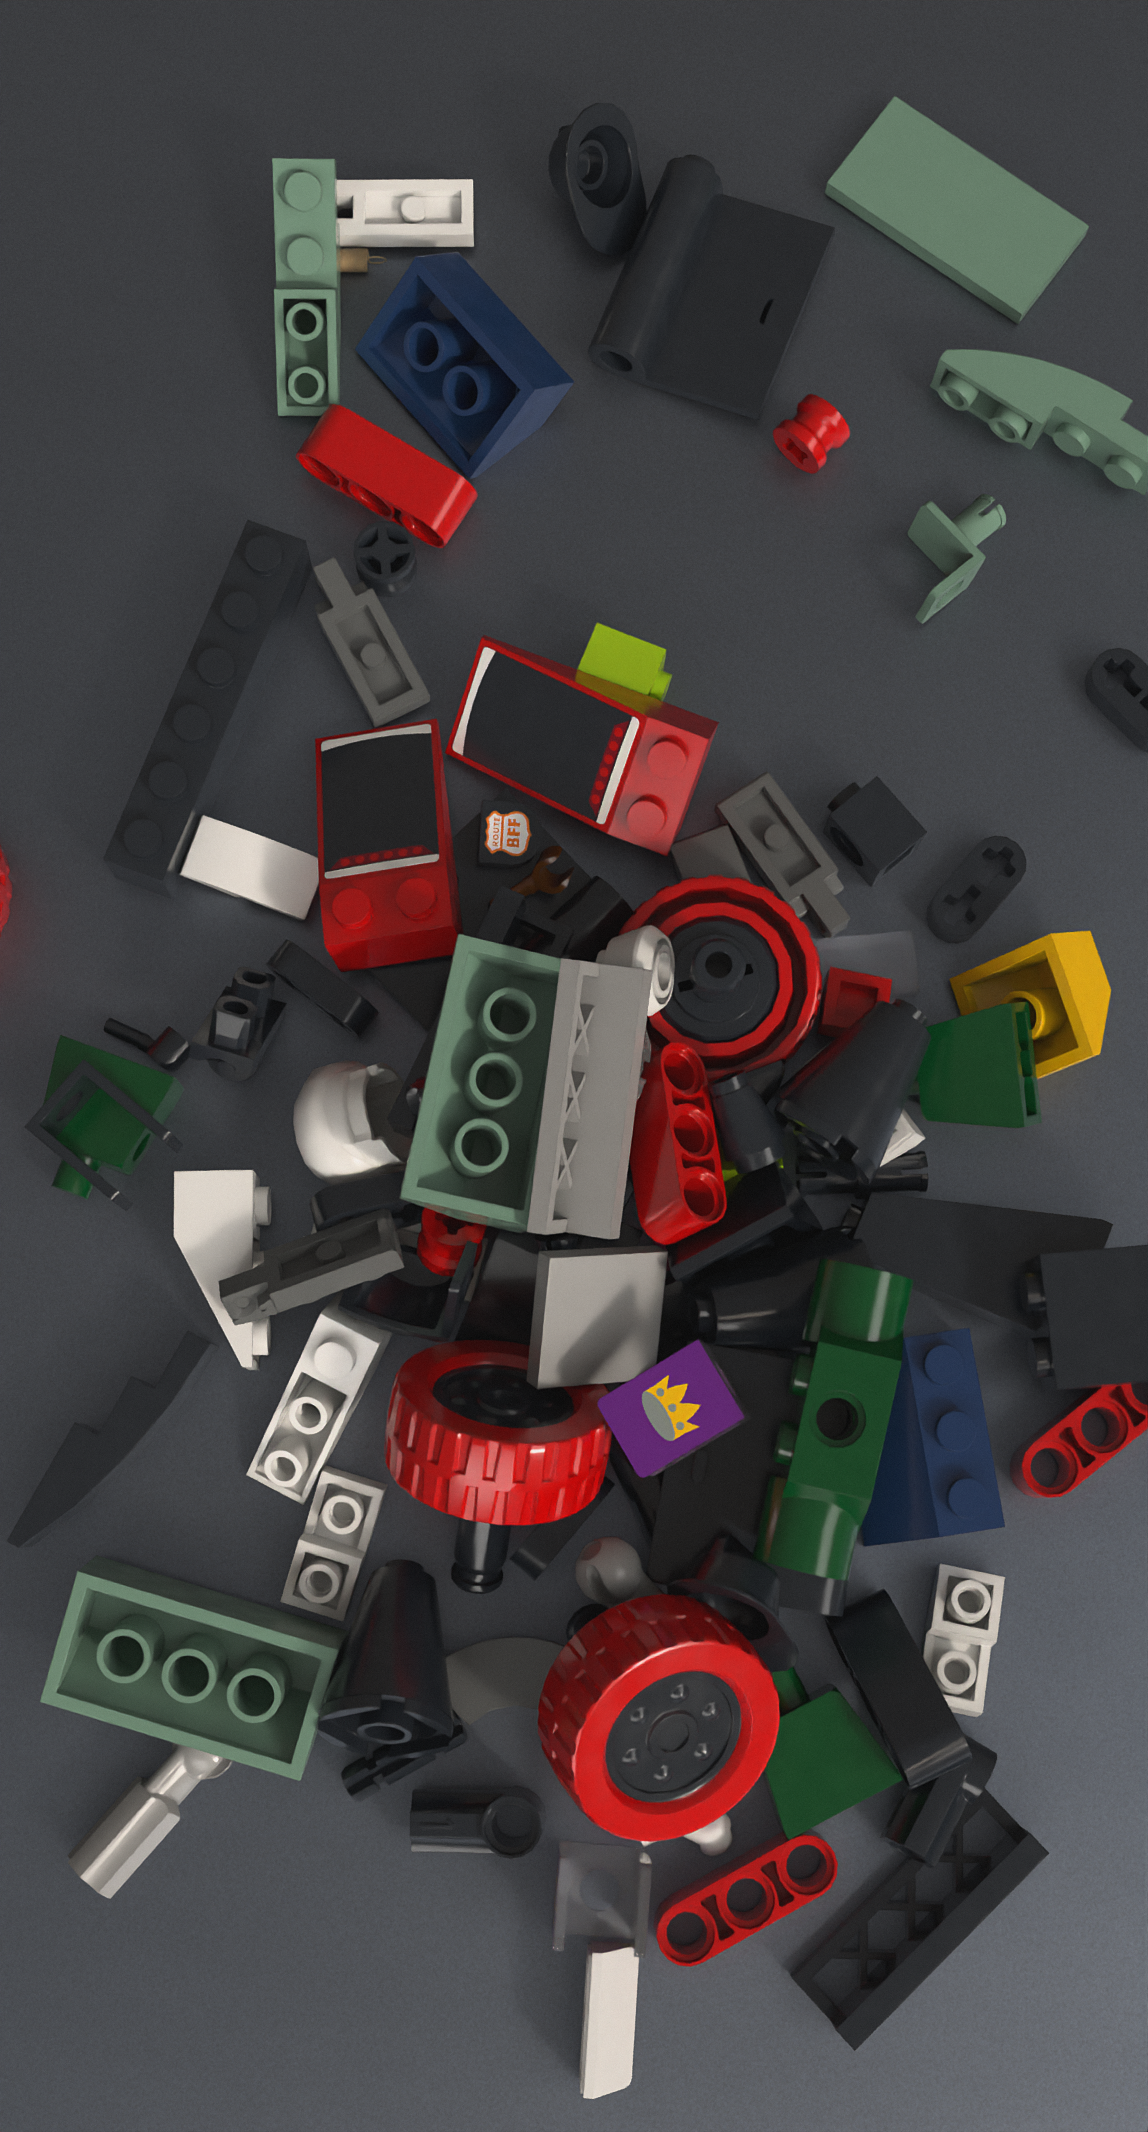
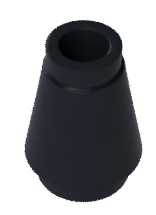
M744 1070L724 1075L707 1085L712 1096L711 1101L724 1160L732 1161L738 1174L751 1172L767 1166L786 1154L781 1142L786 1134L751 1081L748 1080Z

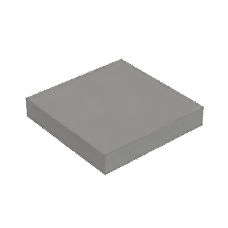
M657 1245L539 1251L527 1382L537 1389L626 1382L655 1366L668 1251Z

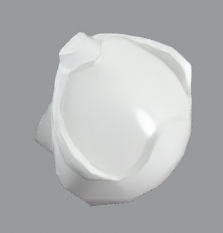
M345 1060L313 1069L294 1104L293 1124L296 1142L303 1160L317 1177L330 1185L405 1171L412 1139L394 1132L387 1120L404 1085L403 1079L394 1068L383 1062L367 1067L358 1061Z

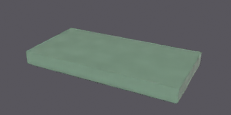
M896 96L892 98L831 176L825 189L827 196L1017 324L1021 322L1085 237L1089 225Z

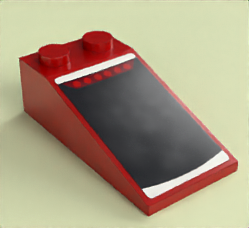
M483 635L445 753L609 835L667 856L679 835L719 722Z
M437 718L316 738L319 894L324 944L340 972H348L453 955L457 935H464Z

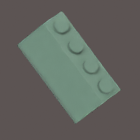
M462 934L457 935L399 1196L400 1199L464 1221L517 1233L527 1230L560 958Z
M96 1555L77 1571L40 1702L300 1781L318 1733V1711L349 1631Z

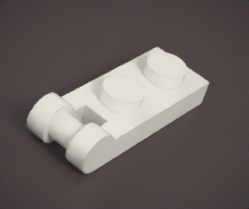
M473 179L337 180V212L341 209H353V218H338V223H340V248L474 247Z

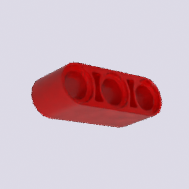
M329 404L296 453L298 462L312 476L387 521L404 527L409 534L437 548H445L478 497L474 487L454 470L338 404Z
M670 1042L641 1061L629 1156L637 1213L641 1226L649 1237L663 1245L674 1244L717 1223L723 1218L727 1208L712 1104L707 1086V1073L703 1061L697 1052L682 1042Z
M1131 1384L1090 1388L1023 1442L1012 1454L1009 1467L1010 1477L1015 1486L1025 1495L1034 1498L1061 1497L1071 1492L1148 1429V1405L1136 1399L1132 1392ZM1091 1409L1102 1414L1108 1424L1107 1437L1098 1446L1087 1441L1081 1429L1083 1416ZM1042 1449L1049 1451L1055 1457L1059 1468L1057 1479L1048 1487L1040 1485L1031 1474L1030 1465L1032 1458Z
M812 1829L790 1840L781 1832L672 1893L659 1904L654 1914L653 1927L661 1952L669 1961L678 1966L691 1967L701 1964L822 1896L832 1887L837 1877L838 1862L834 1851L823 1837ZM812 1845L819 1849L821 1855L817 1871L811 1877L804 1879L794 1878L789 1875L786 1866L790 1853L798 1846ZM740 1879H754L762 1886V1898L759 1904L746 1912L730 1908L727 1904V1893L731 1885ZM683 1912L694 1913L704 1921L700 1937L694 1943L688 1945L676 1944L667 1936V1927L671 1919Z

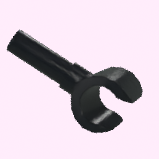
M109 1018L104 1025V1032L138 1047L139 1050L148 1054L168 1072L179 1070L189 1059V1043L170 1026L154 1040L148 1034L113 1018Z

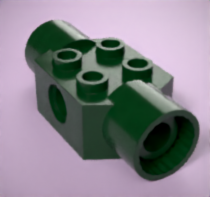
M829 1259L819 1260L802 1340L811 1342L809 1354L797 1353L793 1364L788 1393L799 1396L794 1423L781 1420L773 1460L776 1463L784 1464L781 1476H770L752 1555L753 1558L803 1573L842 1581L848 1580L857 1535L872 1499L901 1368L904 1324L914 1280L856 1264ZM836 1398L847 1406L850 1422L847 1429L841 1435L833 1438L825 1437L819 1431L816 1415L819 1407L825 1401Z

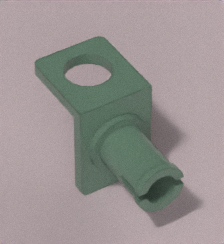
M981 494L971 505L952 520L930 500L920 507L907 534L947 576L930 591L915 618L921 624L968 588L986 559V556L976 546L1005 525L1006 514L1000 503L987 514L984 513V510L995 500L992 496Z

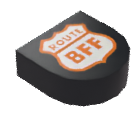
M482 800L477 866L514 868L521 867L530 862L539 851L543 839L542 823L536 813L526 805L515 802Z

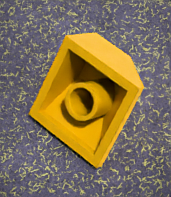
M1091 931L1048 934L949 979L962 1016L1000 1004L1028 1002L1037 1079L1100 1055L1111 987Z

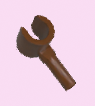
M555 845L550 846L541 852L533 872L509 889L525 897L529 894L533 895L539 890L545 893L556 894L567 887L575 867L567 869L562 874L551 873L546 868V865L553 863L559 858L563 848ZM494 898L489 901L490 906H491V904H492Z

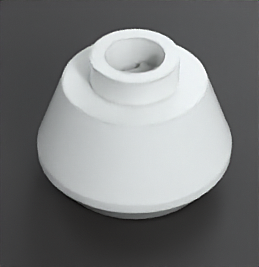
M647 925L614 937L608 943L606 950H601L598 953L596 963L653 970L647 1016L654 1015L667 1005L674 985L675 961L669 938L658 928Z

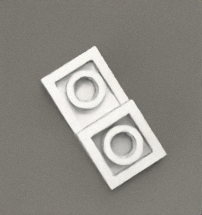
M204 815L200 816L179 871V875L234 897H243L298 920H305L319 884L318 857Z
M330 1466L324 1467L319 1478L304 1532L298 1540L280 1602L344 1621L373 1535L387 1484Z
M939 1564L931 1593L920 1653L951 1711L978 1717L983 1713L991 1647L997 1642L1005 1577Z

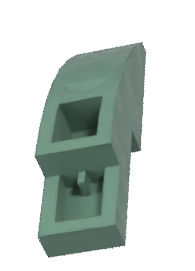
M272 158L276 263L274 312L278 416H322L329 404H340V223H338L336 159Z
M979 349L945 350L940 357L930 387L938 391L942 400L949 406L961 411L968 410L987 422L991 430L1001 439L1010 443L1018 442L1029 450L1032 449L1044 432L1053 438L1055 444L1062 451L1072 456H1082L1103 469L1105 475L1114 484L1125 489L1133 488L1145 496L1148 491V436L1123 421L1133 402L1132 399L1104 383L1072 369L1032 357Z

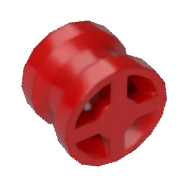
M808 394L797 404L796 415L792 419L781 421L773 430L772 435L779 450L792 464L804 472L814 474L825 465L826 453L831 448L837 449L849 439L850 430L845 419L834 406L818 395Z
M424 1208L421 1216V1231L417 1239V1255L421 1263L431 1272L442 1276H454L467 1241L478 1243L474 1267H476L481 1257L482 1240L487 1226L456 1219Z

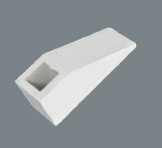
M253 1170L174 1171V1238L241 1366L250 1371L259 1370L260 1355H270V1317L235 1326L221 1302L218 1281L251 1270L264 1262V1251H260V1225H270L271 1222L270 1187H260V1178Z
M345 1289L340 1290L320 1313L246 1474L302 1505L305 1504L393 1334L338 1310V1304Z

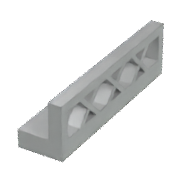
M561 958L527 1232L543 1235L568 1232L604 1239L619 1238L653 970Z

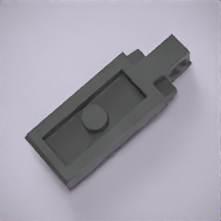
M335 557L313 567L316 575L315 581L325 598L324 601L314 605L319 625L375 729L430 702L428 690L373 588L368 590L364 581L351 587Z
M764 772L715 804V813L723 824L728 825L733 838L770 890L774 891V895L778 899L787 901L795 909V914L799 919L807 914L810 921L826 941L847 927L851 917L835 897L844 888L837 877L839 869L769 772Z
M385 1208L376 1210L264 1251V1262L257 1267L218 1281L220 1299L236 1326L266 1319L268 1315H276L277 1312L280 1313L302 1304L315 1302L326 1295L365 1281L378 1279L387 1273L403 1268L404 1262L397 1227L389 1209L385 1210Z

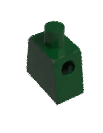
M1028 1002L1000 1004L925 1027L932 1038L909 1095H920L921 1113L924 1120L1007 1128H1022L1042 1123Z
M60 1035L43 1105L83 1059L162 1125H164L180 1099L184 1087L171 1075ZM98 1089L56 1138L98 1174L101 1166L131 1176L156 1136L102 1090ZM62 1159L51 1186L88 1200L94 1185Z
M794 1666L787 1671L771 1672L779 1695L780 1724L772 1755L762 1774L777 1822L788 1840L903 1780L898 1769L837 1687L827 1684L808 1694Z

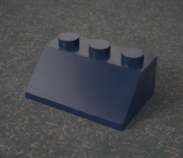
M459 252L416 256L355 348L358 354L469 479L478 477L542 427L574 383L573 379Z
M970 1328L903 1338L902 1363L872 1499L860 1527L863 1547L938 1538L1005 1527Z

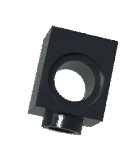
M878 776L863 788H860L856 782H853L843 789L828 804L827 808L832 813L829 815L823 829L826 837L871 887L917 850L927 833Z

